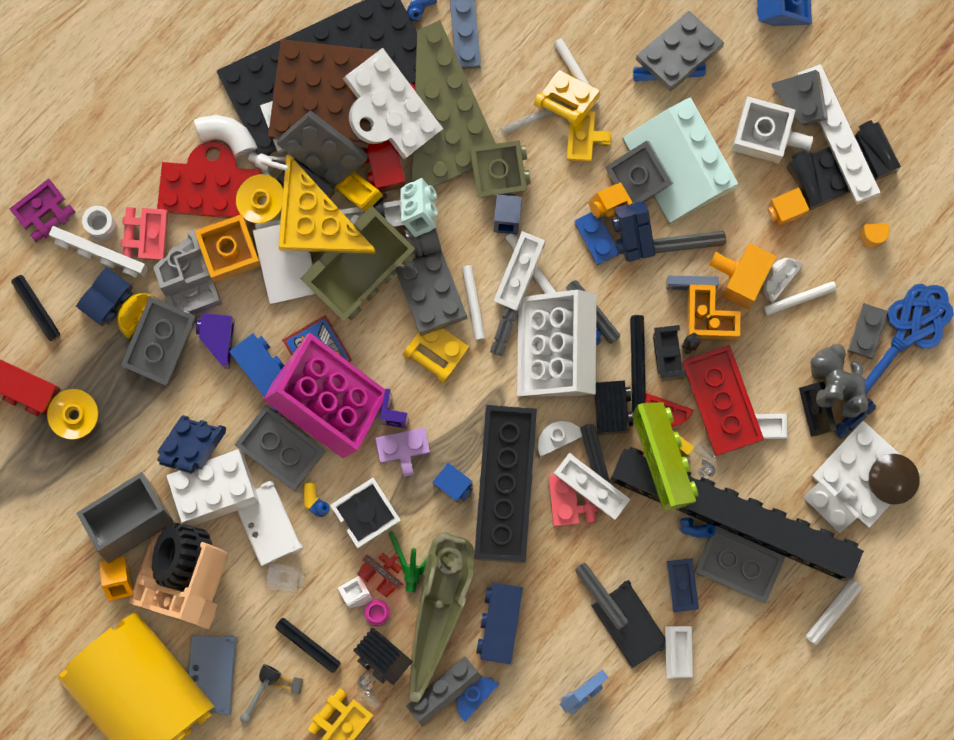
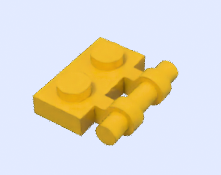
M339 688L334 696L332 694L327 699L328 703L322 711L314 715L312 718L313 722L307 729L314 735H316L321 727L326 730L327 733L321 740H355L374 715L354 699L348 706H345L342 701L348 694ZM337 709L342 714L332 725L327 720Z

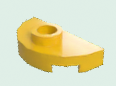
M138 293L129 297L123 303L118 314V325L126 338L130 339L134 334L149 296H155L149 293Z

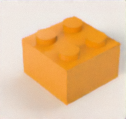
M242 214L194 231L210 277L214 283L261 267Z

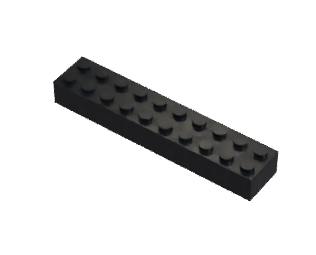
M630 447L629 450L624 448L612 473L610 482L661 503L647 459L643 456L644 452L634 447ZM690 471L687 472L689 481H694L698 496L695 497L696 502L694 504L675 510L705 523L716 525L843 582L853 579L864 550L858 548V543L845 538L844 541L834 538L835 534L823 528H820V531L810 528L811 523L800 518L791 520L786 517L787 513L776 508H772V510L762 507L763 503L756 499L748 498V500H744L738 497L739 493L726 487L724 490L714 487L715 482L703 477L700 480L691 477L692 473Z

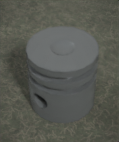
M436 228L417 237H414L407 229L404 230L407 241L415 248L412 252L415 255L414 258H416V255L421 257L422 253L428 255L442 250Z

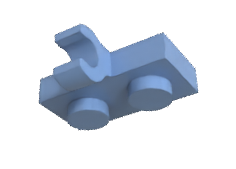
M602 669L578 689L566 694L561 699L559 705L565 712L571 709L569 711L570 714L576 713L589 701L586 696L590 695L592 698L604 689L601 684L609 677Z

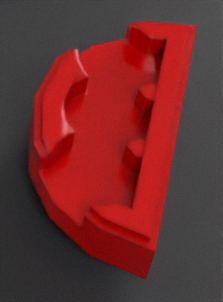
M646 393L645 403L663 402L665 408H670L674 422L670 423L671 427L682 425L691 417L694 409Z

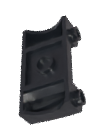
M870 120L859 126L860 130L854 137L874 180L877 181L897 172L901 165L880 123H873ZM830 147L814 154L812 152L806 154L804 150L791 157L793 161L788 164L787 170L800 188L809 211L850 193Z

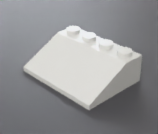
M571 290L523 297L518 309L517 397L583 396L596 393L597 294L582 290Z

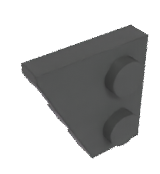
M817 70L771 83L773 89L787 107L796 110L794 115L802 125L807 126L828 119L820 73Z

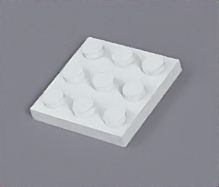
M862 421L811 477L817 483L824 479L837 493L850 481L857 489L846 502L859 514L857 519L864 526L870 528L891 504L882 502L870 491L869 471L873 463L880 457L887 454L900 453Z

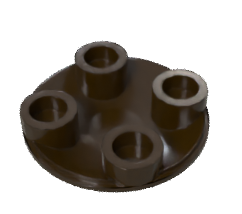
M884 455L871 466L868 476L869 489L879 500L887 504L905 503L918 490L920 483L918 469L909 458L903 455Z

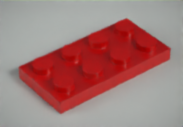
M730 345L682 361L715 457L764 441Z

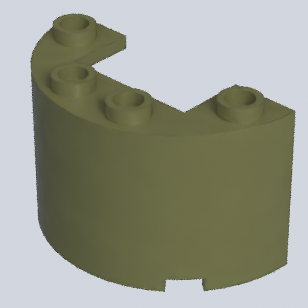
M373 206L353 225L375 248V254L325 252L300 278L343 321L347 318L352 321L361 312L362 309L359 306L365 298L370 301L380 291L377 286L383 280L388 283L397 274L394 270L401 263L406 266L415 257L412 253L415 248Z

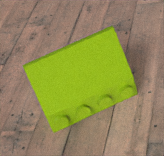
M663 402L637 405L632 417L664 513L694 504L698 491L694 481H689L687 472L690 471L687 458L681 457L679 447H682L678 432L673 433L670 423L674 422L670 408H665Z

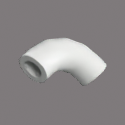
M211 115L194 119L202 143L216 139L222 140L230 146L235 158L247 156L258 149L248 129L233 118Z

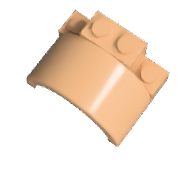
M159 531L151 538L133 588V596L130 597L129 603L209 629L215 618L217 604L212 602L229 555L228 552L201 542L200 547H202L189 587L185 588L184 591L162 587L155 582L152 571L154 547L159 535L162 533Z

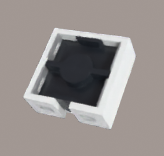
M371 478L330 505L342 524L346 522L349 530H347V533L358 549L401 522L374 478Z

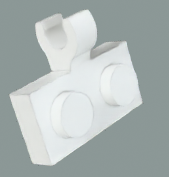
M822 479L804 496L839 533L859 516L846 502L857 489L850 481L837 493Z

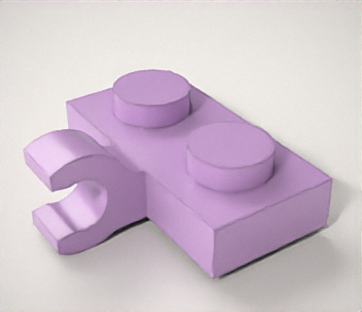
M425 428L375 438L380 463L400 460L404 477L414 475L411 457L430 454Z

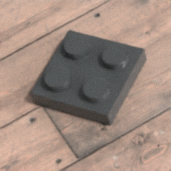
M647 140L605 167L614 184L622 183L633 203L645 202L674 184L652 145Z

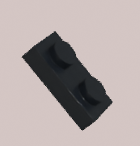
M825 381L799 388L811 437L837 430L832 408L820 407L816 402L818 391L825 390L826 388Z

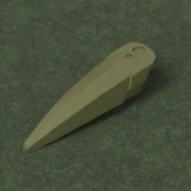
M440 533L433 538L424 568L423 576L425 578L419 600L412 644L411 660L413 662L410 665L409 701L416 703L423 696L448 644L467 599L466 593L475 568L473 563V545L465 538L448 533Z

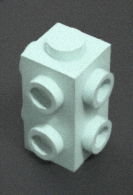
M423 178L410 182L401 188V220L414 237L427 233L437 227L436 216L438 211L435 203L437 194L433 186H428Z

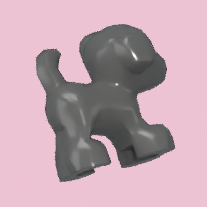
M832 344L830 347L819 350L810 361L813 379H826L825 390L818 391L816 402L820 407L833 406V400L837 398L840 400L844 399L845 404L842 408V415L845 417H857L860 413L868 410L865 378L862 377L863 367L858 362H852L850 366L853 374L845 372L843 370L846 357L845 348L841 344Z

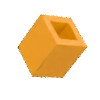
M800 188L773 198L768 204L769 208L767 209L773 222L776 221L779 227L805 216L809 211Z
M125 556L116 558L109 564L107 561L100 562L101 584L108 601L133 596L131 570Z

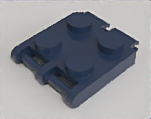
M182 415L157 451L159 454L157 459L160 462L159 465L173 469L178 467L177 470L194 474L197 468L202 470L225 435L226 427L222 425L218 427L212 426L207 421L200 420L198 422Z

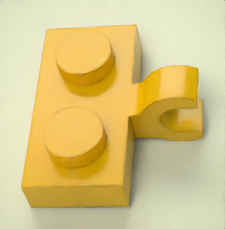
M589 111L578 126L569 123L567 161L592 162L593 143L604 146L611 145V132L594 131L595 112Z

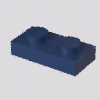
M693 558L667 561L672 611L698 610L699 604Z

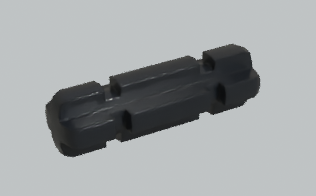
M692 333L690 337L687 336L682 343V348L686 349L685 354H690L692 350L696 351L700 345L701 339L696 338V333Z

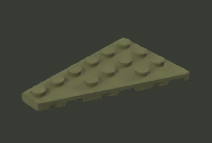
M439 20L417 30L415 92L443 129L415 150L412 159V182L423 178L428 186L431 185L433 187L473 170L471 147L496 144L443 25Z

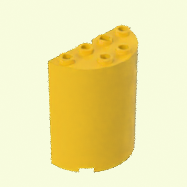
M138 612L122 619L114 629H108L90 643L66 665V670L57 677L107 740H184L192 733L190 728L197 722L201 725L212 716L210 711L215 707Z

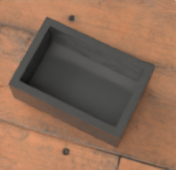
M143 472L76 513L97 552L108 564L167 527L168 524L174 522L153 484Z

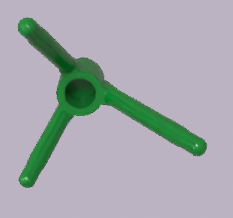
M391 531L389 536L405 574L406 591L416 592V584L419 583L420 575L424 572L427 557L420 566L416 565V549L412 548L410 564H407L393 531Z

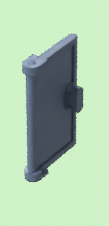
M191 635L188 674L215 706L210 712H218V714L231 715L233 671L235 647L238 638L234 635L224 637Z

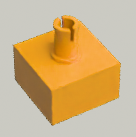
M751 243L747 245L740 260L736 262L715 252L709 266L728 274V278H730L721 297L748 310L755 301L777 256Z

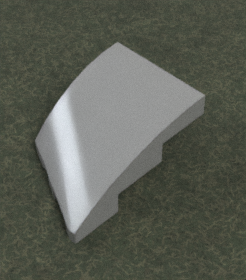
M192 230L178 247L172 248L167 257L161 259L154 266L160 289L166 296L167 302L189 313L196 314L220 305L222 302L216 285L210 277L195 232Z

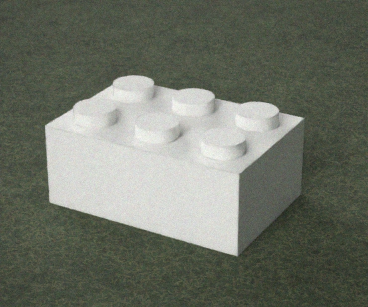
M239 449L208 460L202 470L197 468L194 474L177 471L166 475L181 523L184 525L195 526L260 502L245 456Z

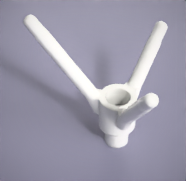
M254 152L249 154L248 161L261 169L264 175L272 177L271 171L274 168L288 170V166L277 163L286 162V156H266L262 153L258 155Z

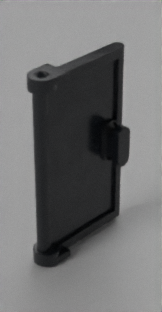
M627 580L618 586V589L609 594L629 621L624 628L618 630L598 602L593 604L592 608L631 668H634L658 651L666 649V638L634 591L631 582Z

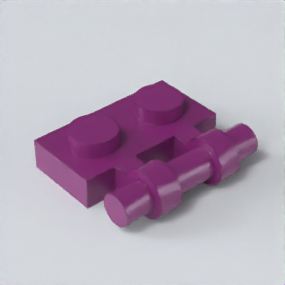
M49 178L9 208L26 230L33 224L37 227V230L30 235L36 243L43 237H49L52 226L58 227L60 224H66L70 221L68 218L76 213L71 205H68L63 210L59 208L58 205L66 199ZM52 210L55 216L43 224L40 219Z

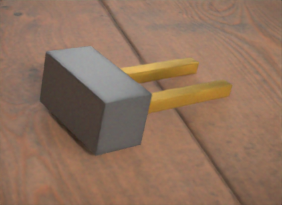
M294 677V679L279 678L292 681V688L274 684L276 687L291 689L292 693L300 694L303 679Z

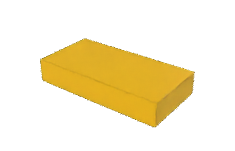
M354 171L335 186V189L363 212H366L383 196L377 188Z

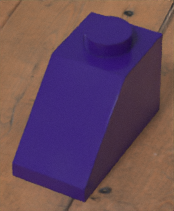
M202 313L201 320H197L196 335H199L200 340L224 369H230L231 353L229 351L232 349L235 319L230 315Z

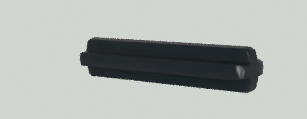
M18 275L11 280L12 285L49 341L57 339L61 335L58 328L25 277Z
M594 424L582 426L580 430L591 470L610 483L596 427Z
M281 618L276 624V630L331 673L336 672L341 665L339 660L285 618Z

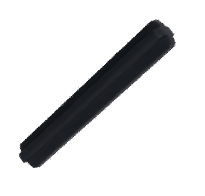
M632 315L630 318L632 412H634L637 405L645 403L646 399L643 315Z

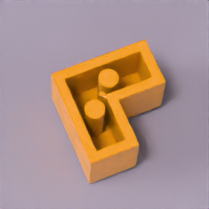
M690 284L687 290L686 337L696 333V338L701 340L737 341L740 337L741 311L715 310L716 285Z

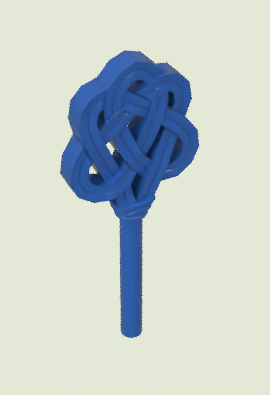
M916 284L907 291L904 299L895 301L888 308L886 317L889 325L896 330V333L893 336L889 350L865 379L866 395L899 352L909 348L912 343L920 349H931L939 344L943 337V327L951 321L954 315L953 307L949 303L948 293L944 287ZM911 307H913L912 314H911V320L908 321V320H909L910 311H911ZM923 307L927 308L929 313L921 317ZM901 309L899 319H897V310ZM930 321L932 322L931 325L920 330V326H923ZM910 330V335L903 340L906 331ZM933 333L931 340L922 339Z

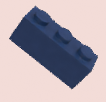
M493 583L492 588L487 587L484 603H489L488 614H482L480 628L485 629L484 639H478L476 654H481L480 660L511 665L523 587Z

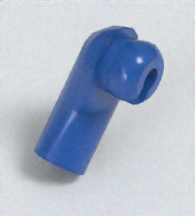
M411 0L407 9L411 21L420 20L425 7L436 4L437 0Z
M691 517L682 518L679 521L681 525L679 529L685 535L696 538H706L715 535L716 530L712 524L693 526L694 521Z

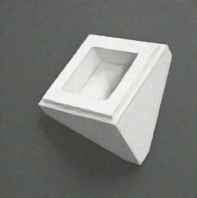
M360 575L338 587L348 608L367 605L374 600Z

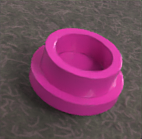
M373 600L365 607L364 615L370 624L379 626L386 623L389 619L390 609L385 602Z

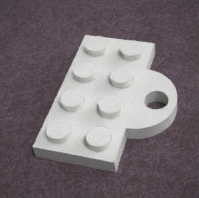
M383 48L343 78L358 98L351 106L349 112L350 126L355 135L364 142L378 144L389 139L401 157L405 159L443 129ZM361 119H366L370 122L371 129L369 132L361 129Z

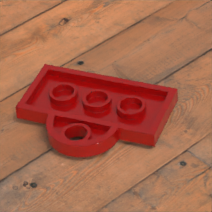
M206 142L200 144L190 153L187 164L162 162L157 209L168 210V213L219 218H232L241 215L236 205L237 192L244 181L252 176L262 174V172L255 169L237 168V161L232 151L221 143ZM211 149L220 151V157L216 161L207 159V153Z

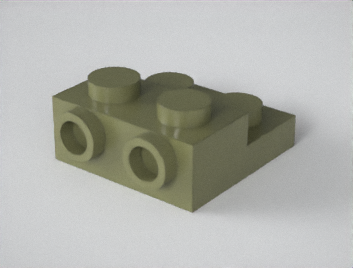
M520 140L470 148L477 197L527 190L526 185L531 184L529 170H524L523 160H527L526 146L520 145Z

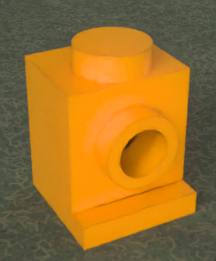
M621 182L597 192L588 201L590 210L597 219L604 216L611 218L616 215V207L633 203Z

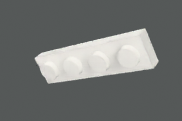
M52 226L49 236L55 240L54 244L66 250L69 247L77 249V254L87 259H91L92 256L101 259L100 264L111 269L114 266L123 269L122 273L132 278H136L137 275L145 278L148 267L144 263L55 226Z

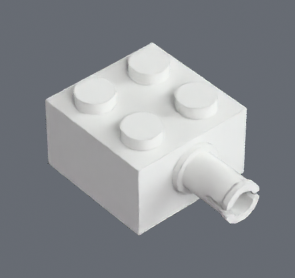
M747 96L731 151L779 164L787 146L809 152L813 136L792 131L791 125L795 109Z

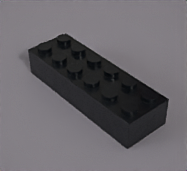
M486 405L474 560L521 564L526 562L537 409Z

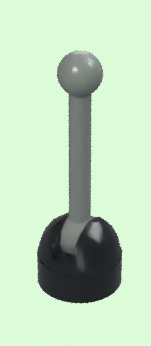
M263 664L259 672V680L262 684L246 713L240 717V721L243 724L250 722V714L265 687L275 684L282 673L277 669Z

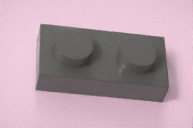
M865 303L862 305L847 352L873 359L888 313L887 310Z

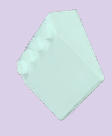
M691 97L666 109L623 136L629 151L646 140L649 141L674 184L654 196L669 224L733 192L738 185Z

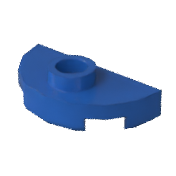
M481 677L457 697L458 713L464 722L499 685L498 682L491 678Z

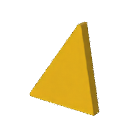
M286 155L285 165L288 166V170L285 171L278 249L280 251L375 254V248L290 155Z

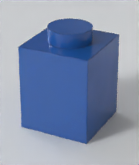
M449 462L432 482L435 487L456 503L460 499L465 501L473 491L470 487L472 480Z

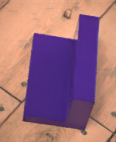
M385 388L380 416L382 425L407 429L408 414L390 410L392 393L391 389Z

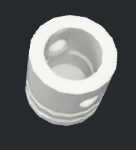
M90 207L82 217L83 227L92 238L98 241L109 240L117 230L115 218L105 207Z

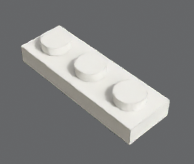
M521 232L494 298L495 302L518 311L546 244L545 240L526 232Z
M570 453L554 472L555 476L613 520L618 517L631 500Z

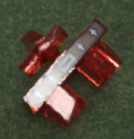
M382 553L379 559L385 563L384 567L368 554L363 558L364 563L357 574L367 583L376 573L380 574L384 579L376 590L387 598L396 589L400 590L404 585L389 572L391 568L399 574L403 569L396 563L399 558L398 554L395 553L390 558L385 553Z

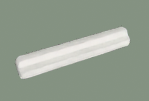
M850 580L806 634L808 641L814 645L820 642L861 591L862 587L854 580Z

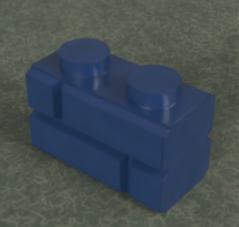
M641 201L631 205L616 207V217L612 218L615 232H619L620 239L616 240L618 253L623 254L628 262L655 256L649 210L645 202Z

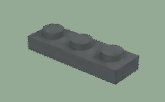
M465 656L425 690L418 703L411 701L406 707L423 727L482 676Z

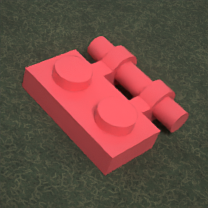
M126 207V214L122 220V225H125L124 239H121L120 246L123 247L122 255L132 258L133 248H139L138 258L154 260L165 258L168 210L142 208L141 218H136V208ZM134 226H140L139 240H133Z
M548 476L553 527L579 524L578 514L585 513L587 523L597 522L596 512H598V508L584 498L585 505L577 506L576 491L557 476Z

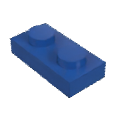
M590 212L574 221L597 266L619 255L617 247L601 218L597 219Z

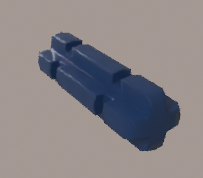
M867 399V411L860 413L857 417H845L842 423H838L836 425L837 430L833 431L834 434L842 439L849 433L848 430L854 429L867 417V414H871L876 409V405L872 400Z

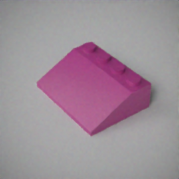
M309 333L275 378L263 400L341 458H345L358 451L383 403L385 389Z

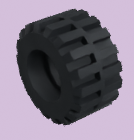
M175 522L168 524L162 530L152 555L153 578L157 585L181 591L189 587L202 547H200L201 542L212 545V540L206 530Z

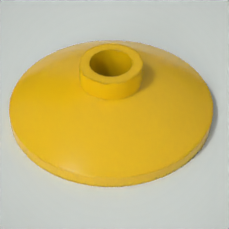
M259 174L248 178L242 183L237 192L236 205L239 213L247 221L256 224H263L273 220L282 210L283 187L275 178L269 175ZM262 198H267L266 203L264 205H260V200Z
M68 389L62 391L49 404L47 411L48 423L51 429L62 438L71 440L83 438L94 429L97 423V404L88 393L82 390ZM73 411H78L79 417L76 420H72L70 417Z

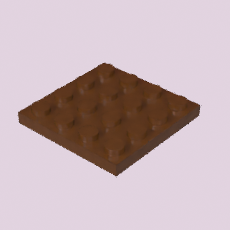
M281 39L268 132L269 139H278L311 110L357 147L368 150L369 143L358 138L350 126L349 112L351 106L358 98L343 78L379 50ZM366 119L360 120L361 129L369 132L371 129L370 122Z

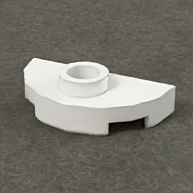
M783 258L772 265L763 284L766 300L773 303L803 264L792 258Z
M559 421L551 423L543 430L539 437L537 447L539 456L547 455L582 438L581 428L572 422Z

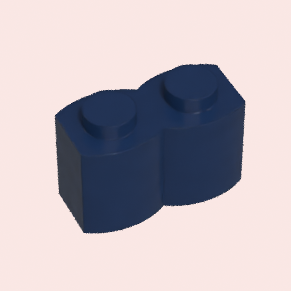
M106 267L75 307L103 327L105 323L109 325L117 316V312H115L117 307L133 295L131 292L133 287Z

